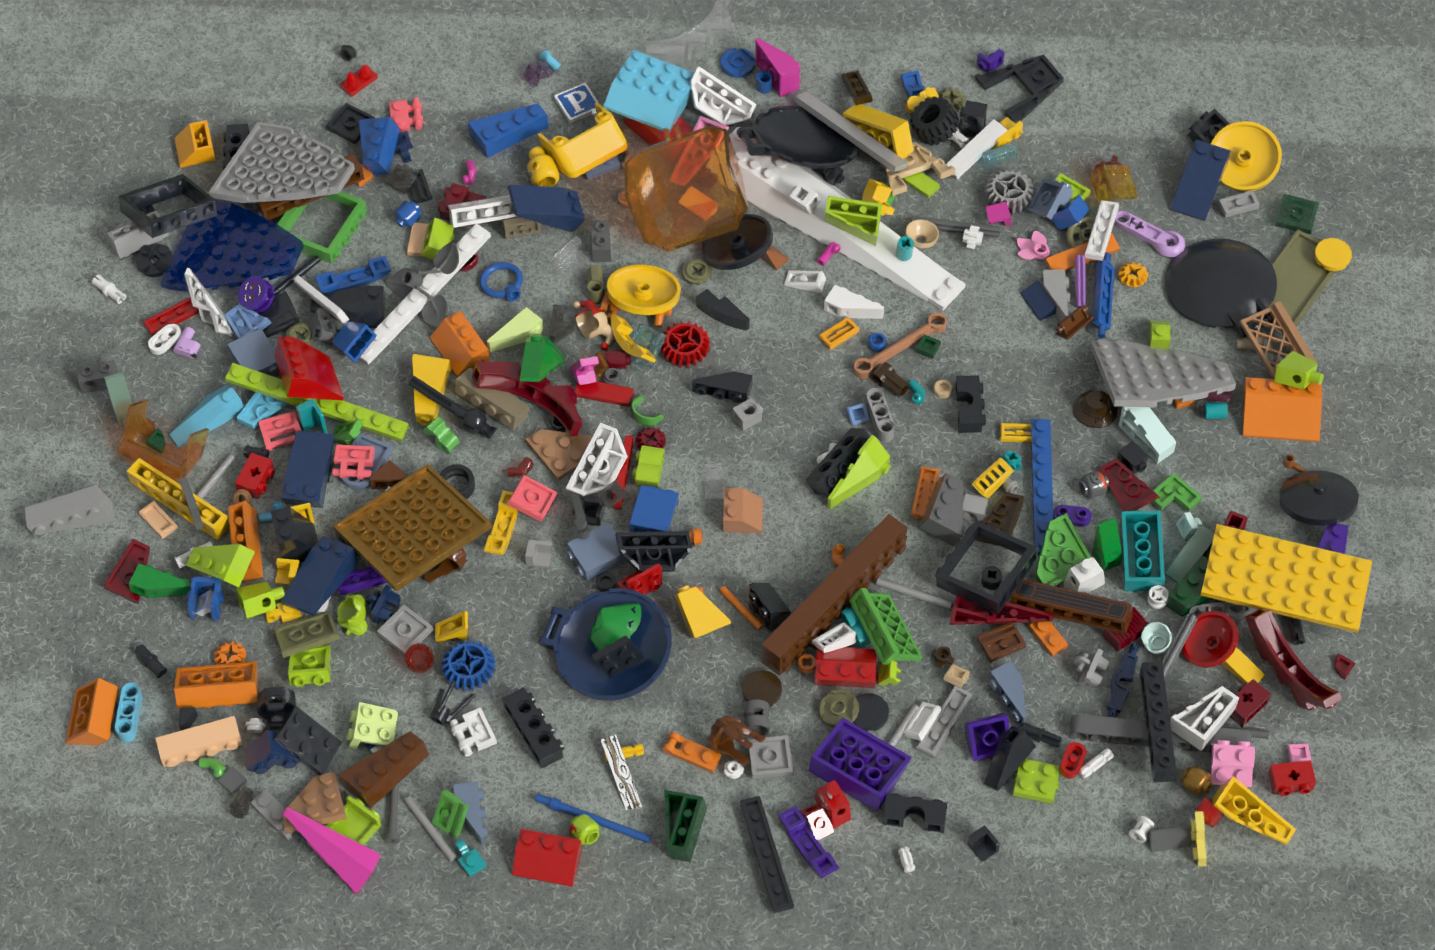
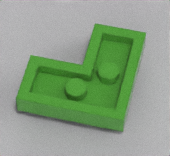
M1173 473L1153 490L1160 498L1151 503L1162 511L1175 500L1189 512L1202 500V496Z

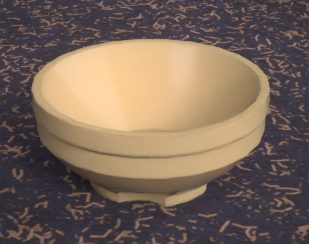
M914 220L907 225L906 236L913 239L915 247L923 249L929 248L937 242L939 231L930 221ZM922 237L926 241L919 243L916 241V238Z

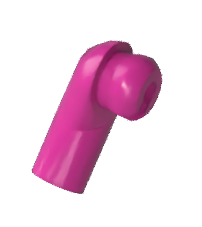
M836 242L829 243L817 259V263L824 266L833 253H839L840 245L836 244Z

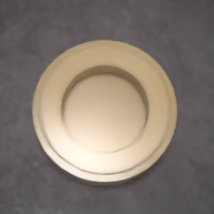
M947 380L937 381L934 384V394L939 398L949 397L952 394V384Z

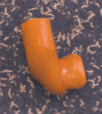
M672 309L655 314L653 326L663 327L664 316H670Z
M840 543L835 545L831 554V560L836 566L844 560L845 546Z

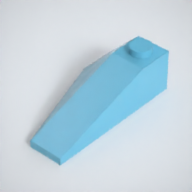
M224 385L208 394L169 436L180 449L238 416L243 410L242 400L232 387Z

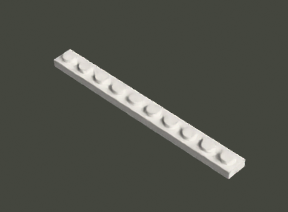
M476 223L456 244L459 253V264L455 271L450 274H444L442 271L427 274L420 288L434 297L491 237L490 232ZM414 288L373 331L377 336L361 355L360 359L369 365L422 310L425 303L430 301V299Z

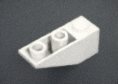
M834 285L824 300V311L839 318L882 319L884 316V307L879 303L872 302L862 295H857L837 285Z

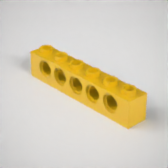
M138 458L127 470L130 483L194 525L181 485ZM193 493L203 523V528L200 530L218 541L230 528L227 515Z

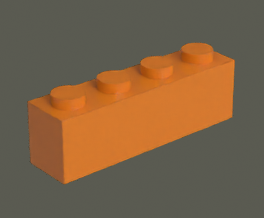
M246 501L228 506L232 545L241 544L255 551L243 581L247 583L263 578L256 509Z

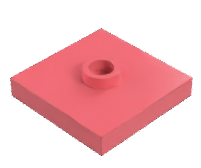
M523 475L507 505L542 522L558 492Z

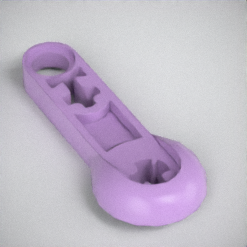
M1126 211L1117 212L1114 222L1115 226L1151 244L1161 255L1176 257L1184 251L1185 240L1179 233L1163 231ZM1124 217L1127 219V222H1119L1118 218ZM1167 243H1173V246H1167Z

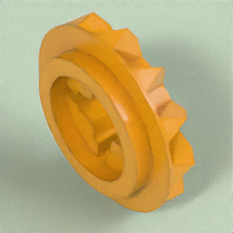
M1132 261L1131 263L1125 262L1123 266H1120L1118 277L1126 286L1139 287L1147 281L1148 273L1146 267L1141 266V263L1136 264ZM1130 271L1133 273L1137 272L1136 276L1134 274L1130 275Z

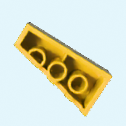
M862 104L853 105L843 112L845 119L902 159L914 151L907 120Z

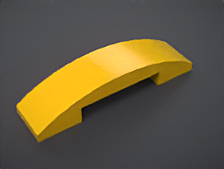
M612 314L611 327L619 346L632 356L645 362L655 363L656 359L651 352L635 344L629 336L633 328L627 320Z
M502 491L491 535H488L484 548L486 553L504 555L507 550L518 515V510L507 505L514 492Z

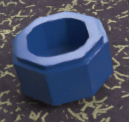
M873 333L869 336V348L877 352L885 349L886 337L882 333Z

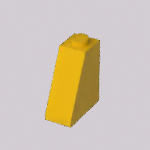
M689 585L678 589L679 593L674 594L692 639L731 624L730 619L696 587L690 588Z

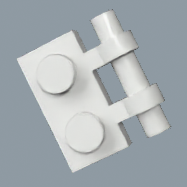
M481 707L463 714L464 722L461 724L456 719L450 721L451 732L459 742L458 747L460 751L464 752L466 757L473 754L471 746L476 745L478 751L497 744V740ZM468 730L471 737L466 739L463 733Z

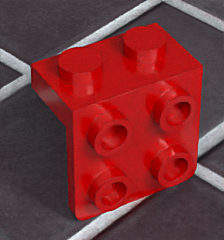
M656 564L643 572L636 571L618 581L617 587L634 590L644 595L651 591L654 592L663 585L662 567L660 564Z

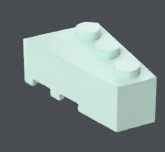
M1122 406L1119 427L1149 457L1158 464L1174 452L1176 446L1175 439L1169 434L1150 407Z

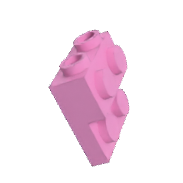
M1217 740V744L1212 743L1210 774L1213 785H1222L1234 776L1244 786L1252 787L1255 746H1250V742L1238 741V745H1230L1228 740Z

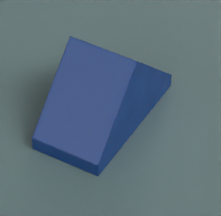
M1078 194L1065 207L1061 206L1057 209L1056 214L1052 217V221L1060 231L1079 223L1089 211V208Z

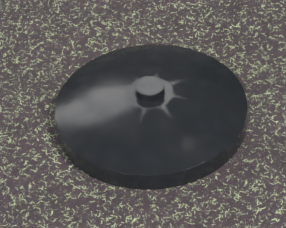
M755 214L737 215L720 222L710 230L702 243V253L706 262L715 269H739L757 261L767 252L773 241V231L769 222L762 216Z
M1319 470L1301 472L1288 478L1280 489V505L1284 512L1291 518L1305 524L1317 526L1337 524L1350 518L1358 507L1359 494L1354 484L1347 478L1333 472Z

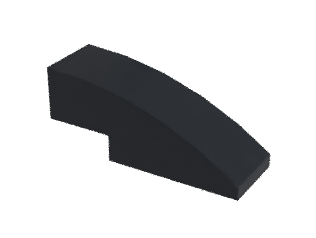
M708 289L696 296V307L714 320L747 331L750 328V319L726 296L719 300Z

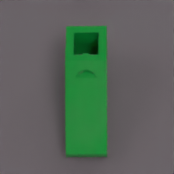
M1115 517L1110 520L1105 519L1097 525L1092 555L1103 571L1121 564L1122 551Z
M138 564L129 582L130 592L146 598L187 595L188 591H191V581L186 578L174 577L167 571H158L151 565Z

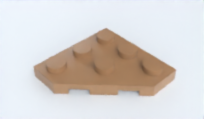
M540 429L525 438V441L557 481L575 471L593 436L583 434L570 436L567 432Z
M335 772L315 776L288 806V808L322 825L347 819ZM282 816L285 833L295 832L294 825L286 817Z

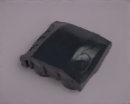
M285 290L281 294L274 296L272 304L265 311L257 313L272 322L262 330L267 338L284 332L299 322L295 308Z

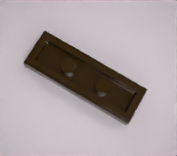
M859 71L841 74L842 81L855 105L873 102V97Z

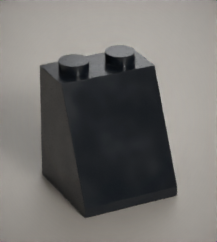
M291 507L271 511L282 559L300 560V563L304 562L311 549L318 542L315 525Z

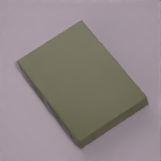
M330 611L273 629L283 658L340 639Z

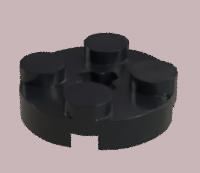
M161 244L142 246L136 257L139 271L148 277L164 275L165 272L172 268L174 263L169 247ZM153 258L159 259L156 261V263H152L151 261Z

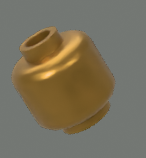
M1198 766L1188 767L1182 774L1181 782L1183 788L1196 796L1208 793L1213 786L1211 774Z

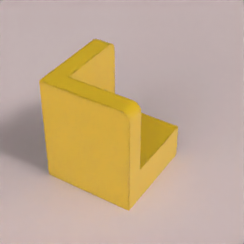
M277 558L276 565L278 570L275 583L291 585L301 568L300 560Z

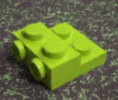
M322 645L291 655L288 669L290 685L302 687L305 684L321 686L324 683H330L331 646Z

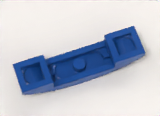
M386 256L368 260V265L336 275H334L333 271L315 276L320 291L328 293L373 283L390 273L391 268Z

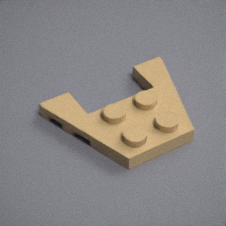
M916 142L912 143L914 151L903 158L908 162L906 168L893 172L885 166L889 187L892 189V196L907 191V185L902 178L933 168L940 179L954 175L955 168L952 165L944 164V160L932 156V152Z

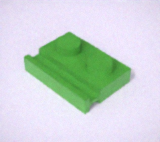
M447 789L444 790L440 795L432 824L447 834L451 833L453 838L456 839L461 834L469 804H464L462 799Z

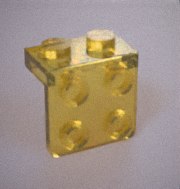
M1103 165L1089 174L1099 205L1101 200L1114 202L1117 199H1136L1138 197L1137 188L1127 165Z

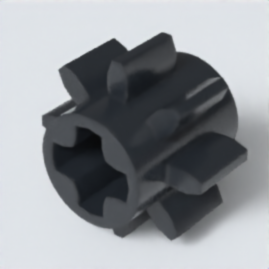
M840 166L825 168L822 171L825 175L823 179L833 186L836 183L841 184L845 178L842 174L844 169Z

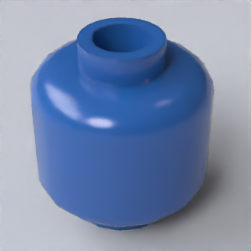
M404 201L394 212L397 217L395 221L401 227L407 226L410 228L421 218V208L413 201Z

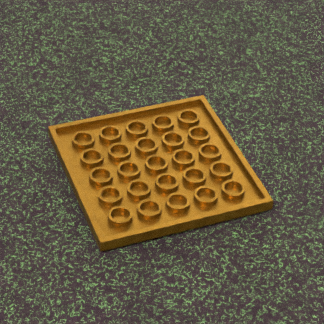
M429 464L424 465L333 525L335 532L351 547H354L355 551L396 592L493 527L491 522Z

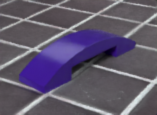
M797 806L778 815L784 829L804 860L821 879L839 869L830 853L823 849L809 829L806 819Z

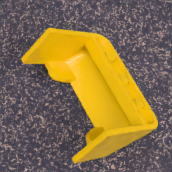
M598 102L594 103L597 112L595 117L597 125L568 140L566 137L556 136L549 141L541 133L537 134L540 146L547 155L554 159L557 169L568 178H576L622 153L628 147L626 138L613 115Z

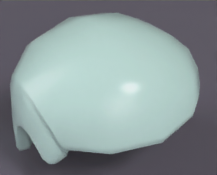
M1160 622L1149 623L1144 627L1141 634L1143 645L1152 654L1166 652L1173 641L1168 626Z

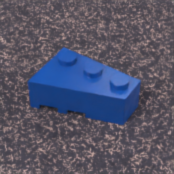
M390 117L359 120L363 165L373 175L389 174L400 127Z

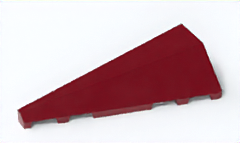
M956 596L949 625L1053 621L1054 614L1009 602L1005 604L999 614H996Z

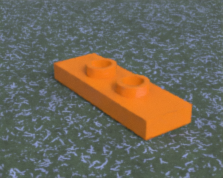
M921 466L911 518L923 519L938 481L940 469Z

